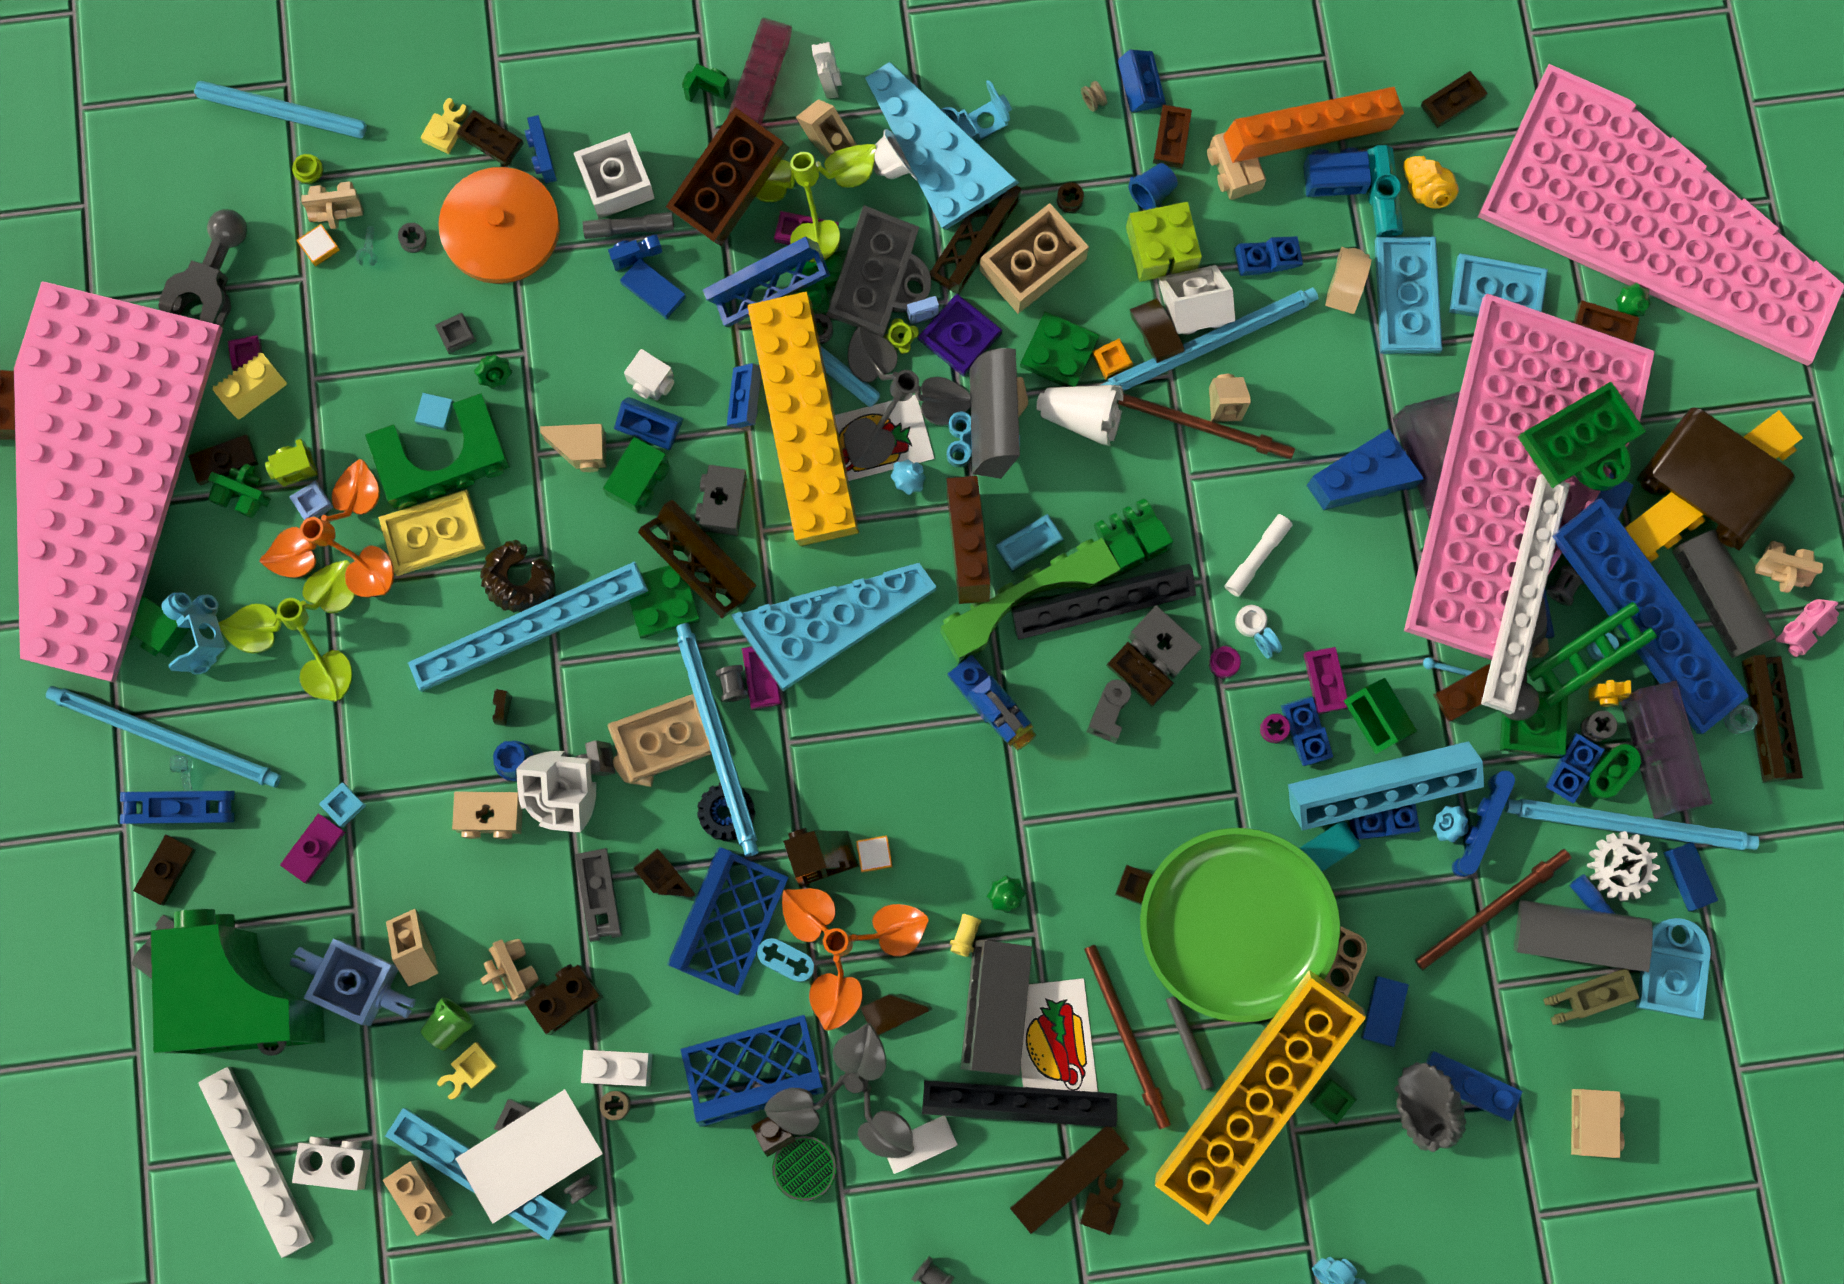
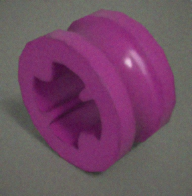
M1281 714L1269 715L1260 725L1261 736L1269 743L1281 742L1290 732L1289 721ZM1268 722L1272 724L1279 722L1282 725L1279 731H1283L1282 735L1280 736L1278 733L1271 735L1268 732L1271 728L1267 726Z

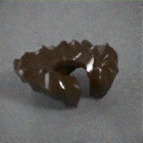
M516 539L506 541L504 545L490 552L485 557L486 563L480 573V578L482 579L481 587L485 588L489 601L494 602L503 611L510 610L513 613L517 611L522 612L553 598L556 591L553 566L544 556L531 561L533 564L531 578L526 584L517 586L509 581V568L513 564L525 559L528 552L527 545L521 544Z

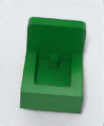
M698 63L692 72L688 71L682 82L685 99L692 102L699 89L723 100H726L731 91L729 79L725 73L716 68H706Z

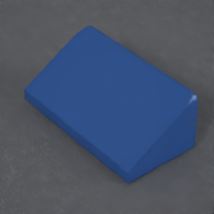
M1128 50L1118 59V64L1130 111L1139 112L1166 105L1153 51Z
M627 397L621 402L614 429L671 450L682 425L683 418Z
M1690 842L1663 852L1688 911L1697 910L1718 901L1694 843Z

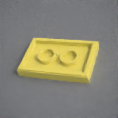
M467 489L378 517L396 576L485 549Z

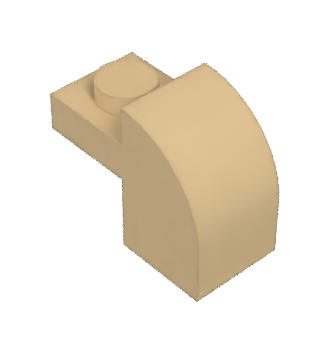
M1341 247L1337 257L1335 273L1327 292L1325 306L1351 314L1355 313L1372 261L1370 255L1357 248L1348 249Z

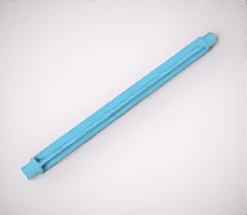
M1313 287L1305 291L1300 290L1235 320V322L1228 323L1183 344L1184 352L1158 363L1152 358L1109 378L1108 382L1101 385L1122 386L1124 392L1308 307L1309 303L1318 300V294Z
M683 623L676 627L678 633L677 641L688 671V677L703 727L709 740L710 750L727 806L731 813L739 845L743 847L745 857H750L759 853L756 844L758 839L708 676L702 663L703 660L695 634L691 632L688 623Z
M50 686L46 692V698L56 702L58 706L67 707L251 779L262 786L266 784L276 788L280 783L281 775L272 772L271 768L262 767L73 693L69 689Z
M1522 798L1520 800L1508 799L1505 806L1506 813L1517 814L1518 817L1617 832L1625 831L1631 834L1697 844H1709L1742 851L1745 849L1757 850L1759 846L1758 836L1747 835L1746 832L1709 828L1640 816L1635 817L1627 814L1555 805Z

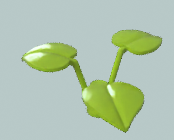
M862 144L837 150L825 160V169L822 167L821 162L815 163L811 153L799 152L792 157L790 162L786 160L780 161L756 198L764 202L782 200L786 195L787 188L792 189L794 187L796 179V182L805 188L813 223L799 225L792 232L790 242L792 244L806 236L819 244L823 258L826 260L839 246L840 231L837 224L832 220L818 222L811 187L816 184L819 172L827 179L835 177L836 183L841 187H856L863 184L870 178L873 172L876 146L875 144ZM815 258L809 260V262L816 263Z
M344 560L332 563L312 574L303 586L302 595L306 601L300 602L295 598H286L279 603L277 614L264 604L247 605L218 623L221 632L239 650L255 654L264 652L273 646L275 641L273 632L280 630L282 622L288 629L298 630L316 660L305 663L301 669L299 679L302 688L314 698L334 702L342 699L349 690L352 681V667L349 660L338 650L328 651L321 656L304 627L309 620L306 609L317 610L320 606L326 613H337L345 610L353 602L355 594L349 590L345 581V572L350 562Z

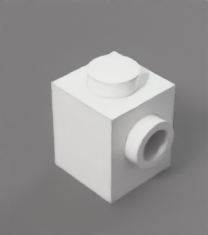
M640 349L624 372L627 382L633 386L632 390L645 399L650 396L658 401L662 394L667 395L674 384V375L671 367L643 349Z

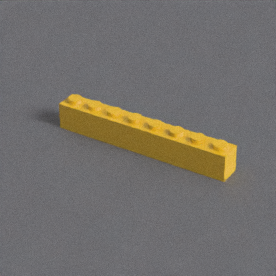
M1780 410L1744 436L1745 439L1775 459L1779 457L1781 461H1784L1797 451L1794 445L1803 438ZM1671 492L1626 526L1625 530L1651 563L1659 557L1656 551L1664 545L1668 550L1682 539L1679 533L1686 527L1691 532L1706 520L1702 516L1703 513Z

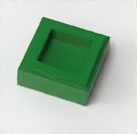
M1329 1078L1310 1104L1337 1125L1357 1099L1332 1078Z

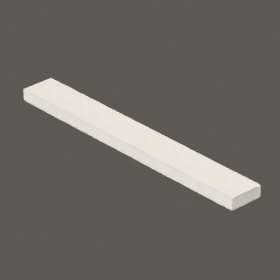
M1543 474L1537 476L1481 702L1482 705L1507 714L1514 713L1556 545L1552 536L1560 528L1570 483L1564 481L1552 488Z

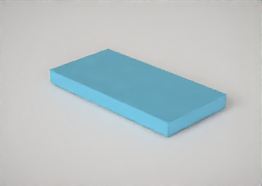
M1376 237L1374 242L1380 354L1441 353L1442 335L1436 237Z

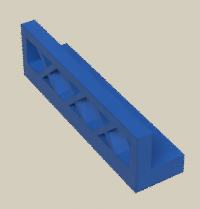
M805 236L703 289L707 301L716 304L723 325L730 327L750 317L747 305L756 303L750 300L756 287L760 285L767 287L763 300L759 301L762 302L793 295L830 276L819 244ZM815 258L819 271L810 276L801 274L805 263ZM786 272L793 274L789 287L783 290L776 287L780 275ZM735 298L742 300L738 313L729 316L725 303Z

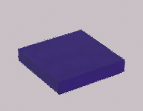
M956 293L918 336V341L964 377L970 371L974 361L993 345L1001 336L1003 330Z

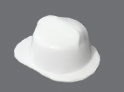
M885 129L884 136L875 144V173L888 179H895L910 173L917 181L918 179L912 171L895 135L888 129Z

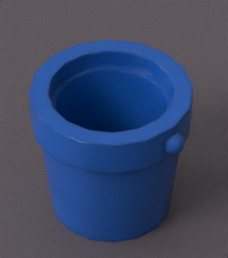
M1159 163L1143 174L1137 175L1135 178L1131 177L1128 187L1135 202L1142 209L1148 210L1161 207L1165 198L1177 187L1178 181L1174 172L1167 165Z
M504 741L494 751L495 770L507 781L517 782L516 769L524 760L533 756L534 752L528 745L520 741Z

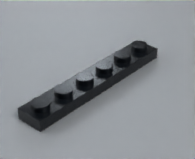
M1185 564L1012 607L1011 612L1016 636L1020 640L1196 596L1193 569L1190 564Z
M924 1080L922 1114L1116 1127L1117 1093Z

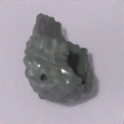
M1416 1062L1410 1067L1403 1068L1402 1076L1398 1078L1399 1084L1394 1090L1399 1094L1396 1107L1401 1114L1402 1127L1407 1130V1135L1413 1138V1143L1420 1150L1435 1152L1439 1148L1447 1149L1456 1145L1466 1131V1119L1464 1118L1465 1109L1461 1103L1460 1093L1454 1090V1086L1450 1083L1451 1078L1448 1075H1444L1442 1070H1438L1436 1066H1430L1427 1062L1422 1064Z

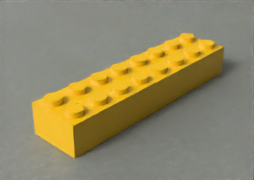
M806 291L749 304L747 306L795 541L799 546L858 534L859 529L814 312L808 293Z
M1309 970L1156 1173L1155 1186L1209 1225L1365 1020L1364 1009Z

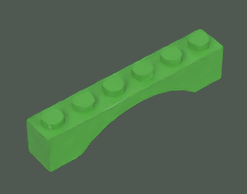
M1103 538L1095 542L1093 539L1086 540L1077 546V552L1069 556L1066 553L1057 556L1050 561L1051 566L1042 571L1040 568H1036L1023 576L1025 580L1015 586L1012 582L1004 585L997 590L998 595L991 598L990 602L972 603L970 605L971 610L960 615L959 612H956L943 620L944 625L940 628V633L957 663L959 664L969 656H974L985 650L989 638L1000 620L1012 607L1017 606L1025 599L1054 589H1088L1103 585L1117 577L1121 569Z

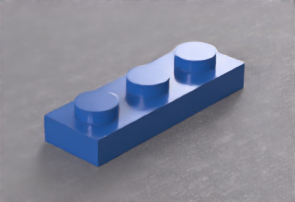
M1430 1051L1426 1062L1430 1066H1436L1438 1070L1443 1071L1444 1075H1448L1451 1078L1450 1083L1454 1086V1090L1460 1093L1462 1101L1506 1121L1512 1120L1523 1091L1435 1051Z

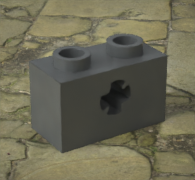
M709 465L707 474H702L700 492H704L703 503H697L695 521H699L700 527L704 532L738 536L747 483L745 469ZM719 495H724L726 502L722 500V505H717L715 498L719 500Z
M1155 606L1142 619L1128 637L1132 641L1130 643L1142 655L1146 654L1155 662L1153 665L1163 674L1169 675L1173 679L1202 648L1198 642L1158 606ZM1158 639L1160 642L1163 639L1168 641L1167 647H1164L1163 650L1157 647Z

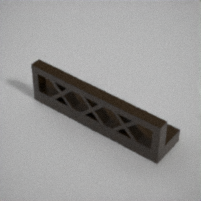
M1017 185L1001 195L1002 198L996 207L989 208L988 204H986L983 210L978 209L965 217L931 269L930 276L933 281L959 295L979 265L981 257L986 254L1019 203L1022 188ZM986 215L987 221L982 229L973 232L972 220ZM968 228L969 233L964 234V232ZM971 239L972 244L966 254L958 256L955 247L957 243ZM951 252H953L954 257L948 258ZM956 264V269L949 280L938 274L943 265Z
M673 499L664 504L656 518L641 526L638 531L645 541L721 619L745 604L757 586ZM659 527L667 536V540L658 538L652 530ZM674 550L683 552L688 557V561L679 560L674 555ZM695 572L704 573L709 579V583L700 581L695 576ZM716 593L725 595L731 603L724 606L716 598Z
M1765 654L1753 655L1741 662L1746 691L1749 695L1748 702L1762 781L1765 783L1801 779L1803 774L1781 656L1766 658ZM1773 664L1775 678L1770 683L1767 665ZM1773 696L1779 699L1780 708L1777 712H1775ZM1778 726L1785 731L1786 738L1782 743ZM1784 756L1790 760L1792 773H1786Z

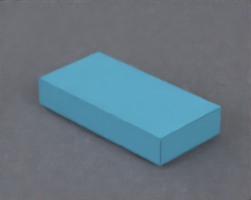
M1046 514L996 544V549L1010 571L1014 572L1062 543L1064 538L1049 515Z

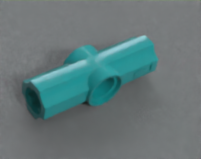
M1377 145L1367 150L1371 176L1368 200L1373 207L1376 237H1395L1402 235L1404 231L1399 199L1401 183L1396 176L1393 147ZM1383 188L1388 190L1390 195H1383L1379 191V189Z

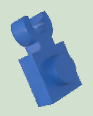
M657 234L649 236L638 243L637 240L621 241L615 244L613 248L608 249L615 271L633 265L639 258L643 261L644 257L655 256L663 252Z

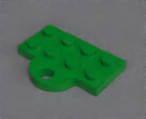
M1609 382L1526 430L1518 436V439L1552 488L1575 475L1588 488L1606 491L1616 487L1627 478L1631 468V459L1625 445L1640 437L1646 431L1613 383ZM1604 466L1613 472V479L1605 475L1603 471Z

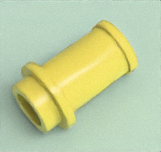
M962 914L955 939L950 941V945H952L950 951L968 957L969 953L974 951L972 944L981 920Z

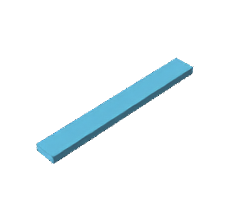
M634 561L408 662L418 690L423 692L648 592L639 567Z

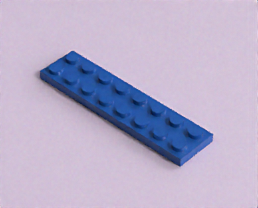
M1602 498L1595 500L1552 536L1558 548L1609 616L1631 602L1637 605L1640 612L1632 616V619L1641 632L1651 628L1657 635V638L1636 652L1697 734H1704L1749 697ZM1622 625L1617 626L1625 638L1630 641L1631 639Z

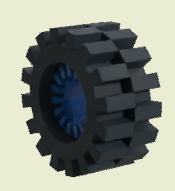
M721 783L715 787L713 785L709 787L708 792L702 794V799L698 802V819L702 828L714 839L727 842L733 839L735 841L737 840V835L732 819L727 817L725 820H721L718 817L720 806L727 807ZM742 788L752 823H754V803L750 795Z

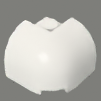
M549 751L530 756L518 766L516 774L521 809L525 808L531 817L539 821L540 827L570 832H581L592 816L596 799V782H592L590 759L565 757V751Z

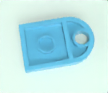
M1673 918L1661 921L1652 927L1653 941L1649 972L1640 971L1639 999H1637L1636 1008L1703 1019L1711 955L1708 938L1699 926L1689 920ZM1675 926H1680L1686 933L1685 941L1682 944L1676 943L1672 938L1671 932Z

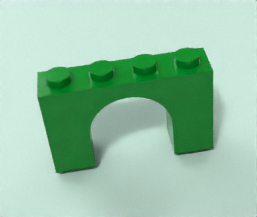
M482 393L452 403L463 432L464 442L459 457L444 469L427 471L414 466L410 461L402 435L394 424L365 434L387 501L394 509L412 507L417 504L416 501L427 497L429 499L441 497L446 493V490L455 487H469L475 483L474 480L485 476L487 478L497 477L503 474L505 469L510 468L489 406Z

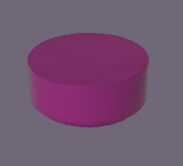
M1228 646L1217 648L1209 658V668L1219 678L1225 679L1234 676L1241 666L1239 653Z

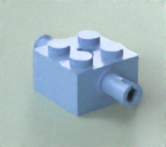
M333 939L324 958L304 950L302 947H299L294 955L305 959V962L298 958H291L290 966L314 975L304 999L358 1024L371 1026L381 1007L406 1019L412 1011L402 1007L400 1004L412 1008L415 1006V999L391 989V984L398 972L396 965L344 941ZM350 977L355 978L354 980L357 982L355 988L347 983Z

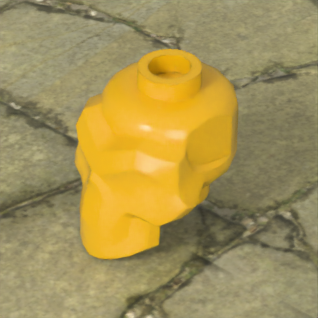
M1414 156L1404 161L1403 171L1409 182L1408 191L1417 203L1424 204L1432 209L1446 207L1456 199L1459 188L1456 178L1450 169L1442 167L1438 161L1426 160L1425 156Z

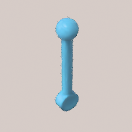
M1431 657L1425 658L1423 661V666L1426 669L1437 668L1465 676L1474 672L1435 662Z

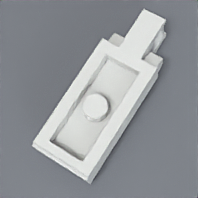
M830 42L819 43V45L813 44V57L826 98H837V86H842L840 69L837 68L834 48Z

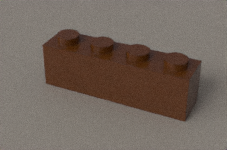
M978 477L947 478V503L959 604L990 602V577Z

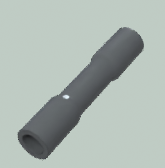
M672 212L647 214L642 217L583 221L585 239L610 237L615 234L674 230Z

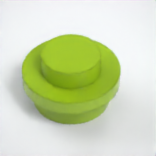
M302 154L294 160L292 172L299 182L311 184L322 176L323 165L316 156Z

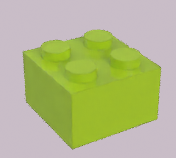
M1188 202L1129 213L1126 230L1139 282L1166 276L1170 264L1169 260L1173 259L1170 268L1171 274L1198 269L1202 255Z

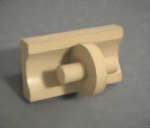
M342 182L337 186V191L327 192L326 188L321 185L310 186L308 195H301V202L306 209L309 222L328 221L331 229H337L339 227V219L363 216V208L352 182Z
M1776 541L1769 543L1765 548L1763 557L1755 566L1756 574L1771 577V580L1780 582V591L1789 593L1793 586L1809 587L1815 576L1823 571V563L1815 562L1814 551L1801 549L1797 550L1793 556L1785 554L1786 546Z
M501 939L494 942L493 946L489 948L498 969H496L492 960L483 963L488 973L480 979L483 985L492 983L496 992H500L505 989L502 978L514 1001L521 998L526 990L539 981L532 965L517 972L513 961L526 955L520 939L505 943Z

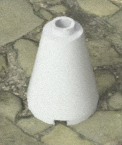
M1119 385L1046 388L1044 393L1041 392L1039 394L1037 410L1041 411V417L1097 443L1110 446V441H1114L1119 428L1122 410H1118L1117 400L1123 401V388Z

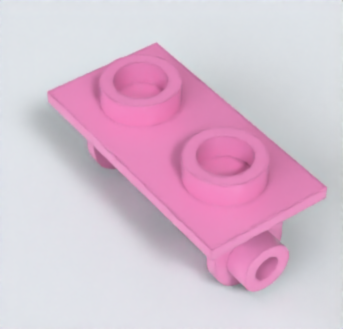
M1815 599L1808 603L1804 611L1794 621L1784 627L1783 632L1775 639L1776 642L1789 644L1788 651L1794 657L1805 655L1818 641L1812 632L1815 631L1818 636H1823L1838 622L1839 612L1835 609L1838 602Z

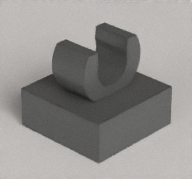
M602 741L585 743L587 754L575 756L576 758L590 759L591 774L607 776L616 774L613 765L611 743Z

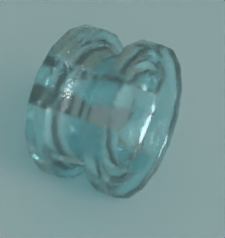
M1745 704L1738 705L1724 718L1727 729L1735 734H1744L1754 729L1758 720L1755 710ZM1740 712L1743 718H1747V723L1742 724V727L1740 721H1736L1734 718Z

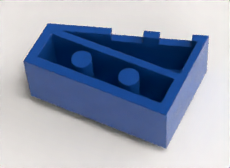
M1387 429L1313 475L1306 486L1322 509L1327 510L1360 502L1367 498L1381 497L1405 489H1415L1424 478L1390 429Z

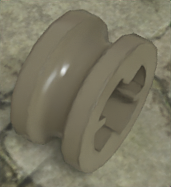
M1093 81L1089 88L1087 86L1081 88L1082 97L1092 112L1098 109V105L1102 107L1107 105L1106 95L1097 81Z
M610 1091L601 1098L600 1111L605 1118L620 1120L628 1114L630 1100L623 1092ZM614 1096L620 1097L618 1102L623 1101L624 1104L623 1109L617 1110L616 1115L610 1113L612 1109L607 1110V1102L613 1101Z

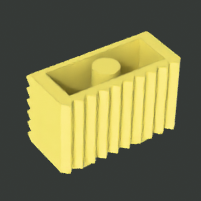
M258 353V357L253 356V360H248V364H243V368L238 367V371H233V375H228V379L223 378V382H218V386H213L212 390L226 408L240 420L286 386L287 382L263 353Z

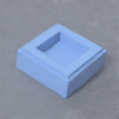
M936 296L907 304V317L912 325L935 318L939 314V304Z
M316 480L290 496V499L304 520L309 517L318 518L334 508Z

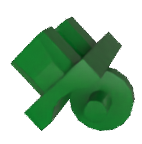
M245 464L240 470L231 468L229 476L236 478V481L211 472L208 478L213 484L208 500L216 505L227 508L233 494L240 496L235 511L253 519L261 505L267 507L271 499L264 496L262 491L250 487V484L257 487L261 484V478L254 476L255 468L252 465Z

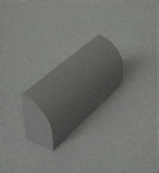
M1012 348L987 351L981 354L970 367L972 474L1001 479L1020 456L1016 349Z
M1713 529L1681 544L1672 552L1733 659L1777 636L1727 547L1720 542L1716 529Z
M1520 900L1513 950L1524 954L1649 972L1653 941L1652 922L1648 918Z
M988 940L974 941L960 1069L1020 1076L1032 946Z

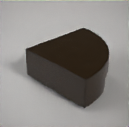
M499 689L494 691L493 704L496 705V709L492 719L495 725L506 726L512 695L508 691Z

